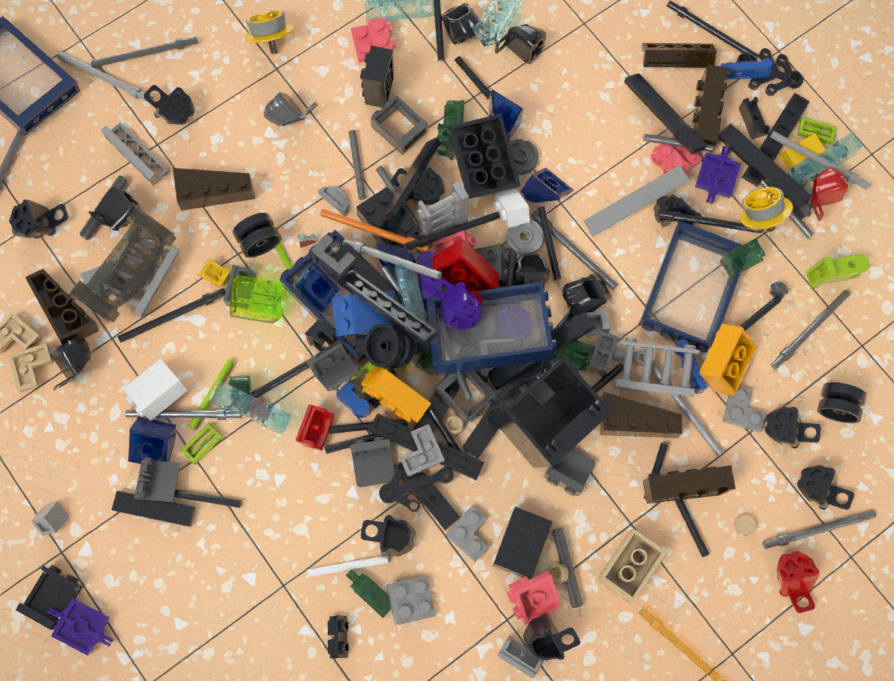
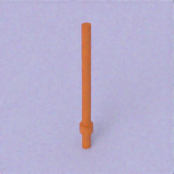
M322 209L320 213L322 217L403 245L416 240L415 238L409 236L406 238ZM429 245L422 248L416 247L415 249L426 252L429 250Z

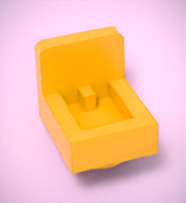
M207 259L198 276L219 287L228 282L230 277L228 274L231 270L223 268L211 259Z

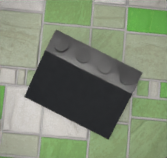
M502 114L448 126L462 183L469 199L493 195L521 186Z

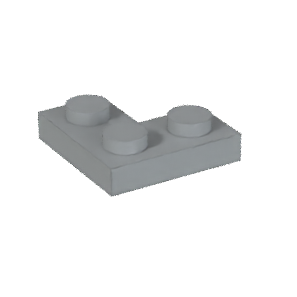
M739 386L735 396L728 395L722 422L760 433L766 413L747 408L751 389Z
M429 424L411 431L418 450L400 458L408 477L445 462Z
M472 505L445 535L474 562L488 549V546L474 534L487 518Z

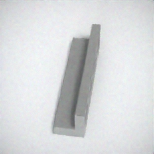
M121 122L111 130L107 126L101 129L104 137L153 186L170 172ZM122 129L125 132V139L118 138L115 134ZM128 143H136L137 151L130 150ZM140 155H148L149 163H144L140 159ZM152 167H160L163 171L156 176L152 171Z

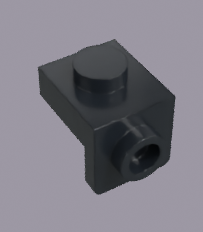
M671 196L659 198L653 208L655 219L661 224L662 228L668 226L671 221L667 218L657 217L658 209L667 211Z

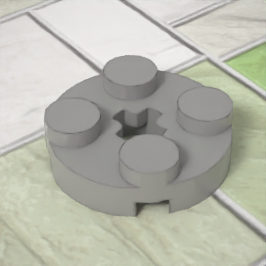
M530 220L529 223L521 224L517 227H509L506 234L507 245L511 251L519 256L521 254L536 253L541 248L543 242V230L534 220ZM521 234H528V241L521 240Z

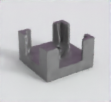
M326 234L311 250L313 262L339 284L338 279L348 273V269L356 262V258L352 254L347 253L337 262L332 258L335 251L329 246L333 239Z

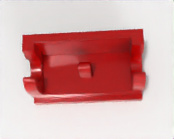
M309 404L295 441L305 447L322 451L335 414L327 411L328 409Z

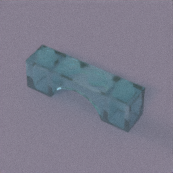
M851 132L837 140L819 156L838 166L855 156L863 146ZM807 158L795 165L788 175L801 187H804L814 181L816 175L827 168Z
M221 381L216 383L208 399V402L226 410L242 414L278 434L284 433L292 416Z

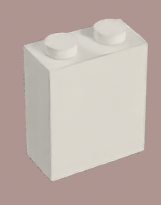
M161 359L123 388L128 394L125 397L132 406L136 404L137 407L134 409L141 417L146 416L150 421L188 391Z

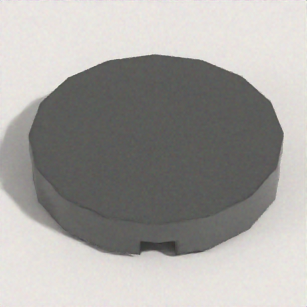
M522 139L509 142L518 175L530 173L535 169L539 154L537 148L530 141H523Z

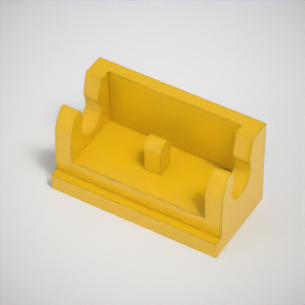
M816 133L797 143L817 155L825 151ZM790 148L779 154V157L782 158L788 169L796 168L810 160Z

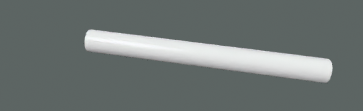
M386 555L308 569V578L387 564L388 558Z

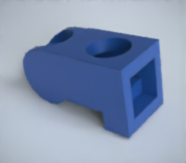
M349 380L336 393V397L356 417L366 418L370 413L369 403L354 392L356 387Z

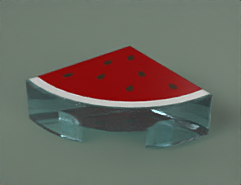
M305 233L297 235L300 248L318 242L315 234H311V236H306Z

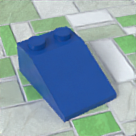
M395 291L384 292L396 301ZM354 295L332 297L336 336L367 334L377 324L394 325Z

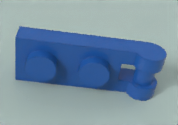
M765 58L761 62L721 63V67L729 68V74L725 80L767 78L771 75L773 62L771 59Z
M680 340L675 347L684 348V345H689L686 340ZM674 352L680 356L683 369L685 353ZM693 355L689 385H691V389H695V394H699L707 389V385L699 374L700 369Z

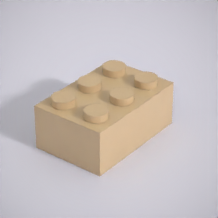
M632 528L596 581L627 603L632 604L636 601L667 551Z

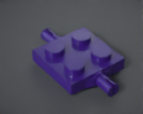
M727 146L722 147L721 155L705 153L695 187L709 192L706 200L709 204L714 203L716 195L730 198L735 186L741 163L728 158L730 148Z
M72 599L69 606L63 612L51 607L47 615L57 619V625L51 637L87 656L98 642L110 647L112 644L110 642L114 641V639L103 634L110 617L76 599Z

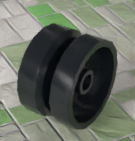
M266 212L257 213L243 219L232 231L237 243L241 244L240 248L244 256L247 258L258 257L271 251L282 239L278 229L273 227V220Z
M377 324L366 334L364 352L367 360L376 367L403 368L409 364L414 356L415 340L395 325Z
M840 382L825 383L821 391V397L824 399L819 401L817 412L821 416L833 421L851 424L859 423L863 414V409L860 407L865 405L867 393L850 384Z

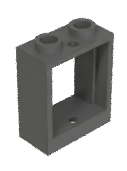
M398 96L389 99L380 111L374 112L371 117V127L401 155L428 132V123ZM396 110L415 125L399 141L381 125Z
M474 370L463 373L484 397L467 414L445 391L457 379L455 373L447 374L433 388L464 423L476 420L480 415L478 412L483 407L485 409L494 402L492 398L496 395Z

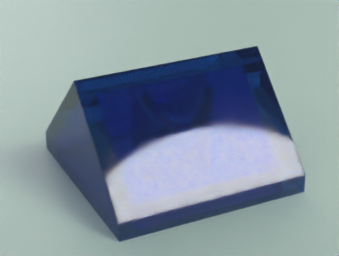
M315 262L311 264L296 285L321 313L333 304L332 297H338L343 294L342 290Z

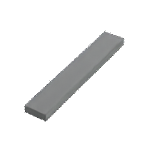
M681 165L583 221L593 237L689 180Z

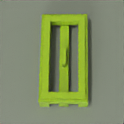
M802 117L797 136L808 138L816 133L820 142L832 145L837 127ZM804 124L809 125V126H813V127H816V128H811V127H808V126H804Z
M208 423L180 451L196 465L223 436ZM209 430L212 431L190 453L187 452ZM214 435H216V437H215L195 458H193V456H194Z

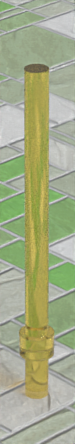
M644 607L638 612L639 615L650 623L649 626L655 632L659 631L712 680L726 681L663 625L664 622L658 617L655 618Z

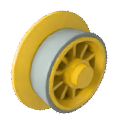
M263 11L246 20L250 32L244 38L245 41L250 43L268 41L271 54H276L278 50L275 40L290 34L294 30V26L285 22L284 11Z
M776 187L759 188L744 197L742 201L744 209L740 214V220L747 228L767 229L768 232L775 230L774 226L781 224L789 218L793 211V205L789 199L784 197L781 189Z

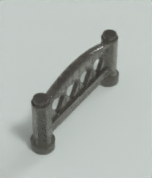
M139 204L136 205L126 218L133 224L89 282L85 284L79 280L68 294L73 300L78 299L107 321L114 322L120 314L117 309L130 300L144 286L155 270L164 246H171L177 238L173 232L143 211L144 208ZM138 239L153 240L155 242V246L150 248L149 254L143 253ZM126 254L142 255L144 261L139 263L138 269H133ZM115 269L130 270L132 272V277L128 278L127 284L123 285L120 283ZM103 284L118 285L121 288V292L116 294L114 300H110Z

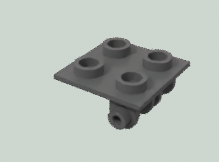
M152 458L142 460L134 499L173 502L181 463L152 461Z

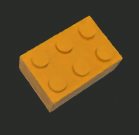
M722 324L716 333V338L708 351L699 374L715 392L735 396L757 345L742 327Z
M373 366L361 383L365 387V393L378 400L381 399L379 401L380 404L387 409L395 411V415L409 423L411 420L418 423L431 404L389 371L381 367Z

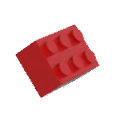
M464 239L433 255L432 269L441 272V278L453 285L463 282L466 286L465 288L469 291L498 288L499 272Z

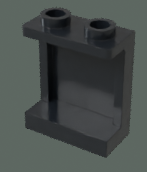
M50 565V567L42 566L41 570H43V573L25 602L19 603L15 610L44 627L55 630L57 619L47 615L48 611H50L49 609L53 607L63 612L69 606L71 600L76 599L83 586L78 584L79 579L70 574L67 577L60 574L62 570L54 565Z

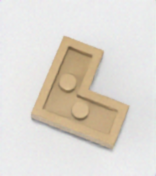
M11 312L0 323V354L13 340L26 350L32 348L41 336Z
M47 343L8 355L17 390L20 393L39 387L35 368L53 363Z

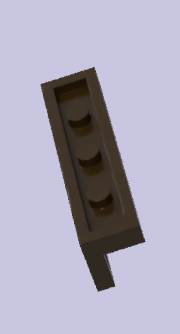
M642 43V50L644 52L643 67L706 68L708 64L715 65L717 50L713 44Z

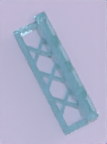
M364 0L366 23L369 20L384 17L386 21L434 16L433 0ZM425 2H432V12H424L420 7ZM407 4H412L416 8L412 14H407L403 11ZM389 6H395L398 9L394 16H390L385 12ZM376 7L381 11L377 17H369V8Z
M523 0L490 1L473 29L484 47L499 43ZM496 3H498V12H496ZM489 15H491V24L489 23ZM482 26H484L485 34L481 31Z
M401 264L395 265L394 270L403 306L428 324L416 272L402 267Z

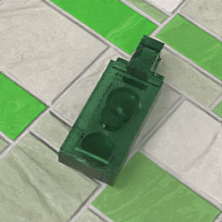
M351 569L346 574L353 582L350 587L384 618L391 610L388 594L367 575L362 573L358 576Z

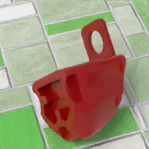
M827 168L816 175L813 181L810 206L814 209L818 221H821L824 216L822 206L842 201L848 190V184L844 180V175L835 168Z
M800 551L780 556L777 564V579L781 585L780 595L783 597L789 596L796 612L804 613L815 609V604L809 591L814 588L820 571L815 566L813 559ZM804 597L808 600L809 605L807 607H800L797 604V599Z

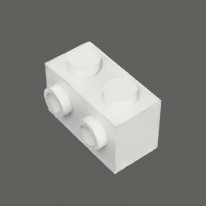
M516 188L495 193L494 209L496 212H499L502 222L504 221L508 228L530 222L529 206Z

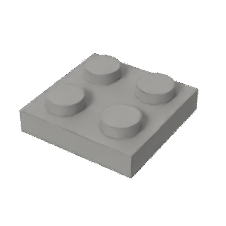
M427 576L386 585L395 626L435 617Z

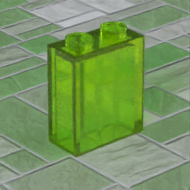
M243 275L236 276L232 280L230 317L274 324L280 320L283 314V308L281 307V300L284 296L282 283Z

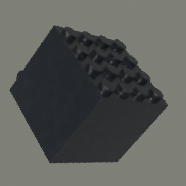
M556 356L549 361L539 364L533 370L534 374L527 375L519 382V387L512 388L504 395L506 399L497 401L490 407L492 410L488 414L533 468L553 467L613 413L565 356L561 358ZM544 381L554 391L555 395L542 406H539L530 396L529 392Z

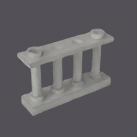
M460 181L452 184V193L445 199L427 208L422 200L418 202L419 236L424 234L430 235L468 222L469 196Z
M137 227L136 231L132 230L127 238L129 243L107 280L103 279L98 289L100 290L101 297H104L106 292H109L134 305L135 314L142 318L177 257L179 248L172 245L170 250H164L140 237L141 228ZM137 243L162 256L161 259L164 261L161 266H155L131 253L130 251L134 244ZM128 259L152 272V275H154L152 282H145L121 269L125 260ZM116 275L142 288L145 292L142 299L139 297L137 299L112 286L111 284Z
M628 337L625 338V341L621 340V345L626 346L623 376L620 379H616L615 387L694 397L695 389H691L689 381L693 354L699 355L700 350H696V346L684 345V348L639 343L636 338ZM634 347L646 348L643 375L640 378V382L632 381V377H630ZM654 349L665 351L662 381H659V384H652L650 379ZM673 352L685 353L682 381L679 383V387L671 386V382H669Z

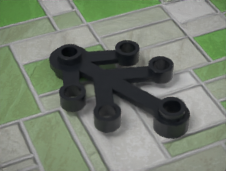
M763 48L760 51L759 58L761 60L769 58L773 62L771 75L767 78H752L748 84L751 90H757L761 84L776 78L783 81L777 84H769L765 89V93L768 96H774L778 90L786 87L797 89L802 85V74L792 70L786 55H778L774 62L769 49ZM742 53L738 56L736 63L753 61L749 54ZM777 65L783 67L785 73L779 71Z
M399 462L396 465V472L391 482L384 484L380 488L379 496L385 503L396 501L407 507L411 512H417L420 509V503L414 499L409 500L400 494L409 492L427 501L430 506H436L439 502L438 495L434 493L429 494L419 488L437 482L449 484L453 480L454 473L450 468L444 467L439 470L438 474L417 480L419 472L410 476L405 484L398 486L402 475L406 474V471L401 472L398 470V467L403 465L402 462ZM448 472L450 476L443 478L442 473ZM387 490H392L393 494L391 496L385 495ZM434 496L437 501L430 503L429 498ZM417 503L418 507L411 509L410 504Z

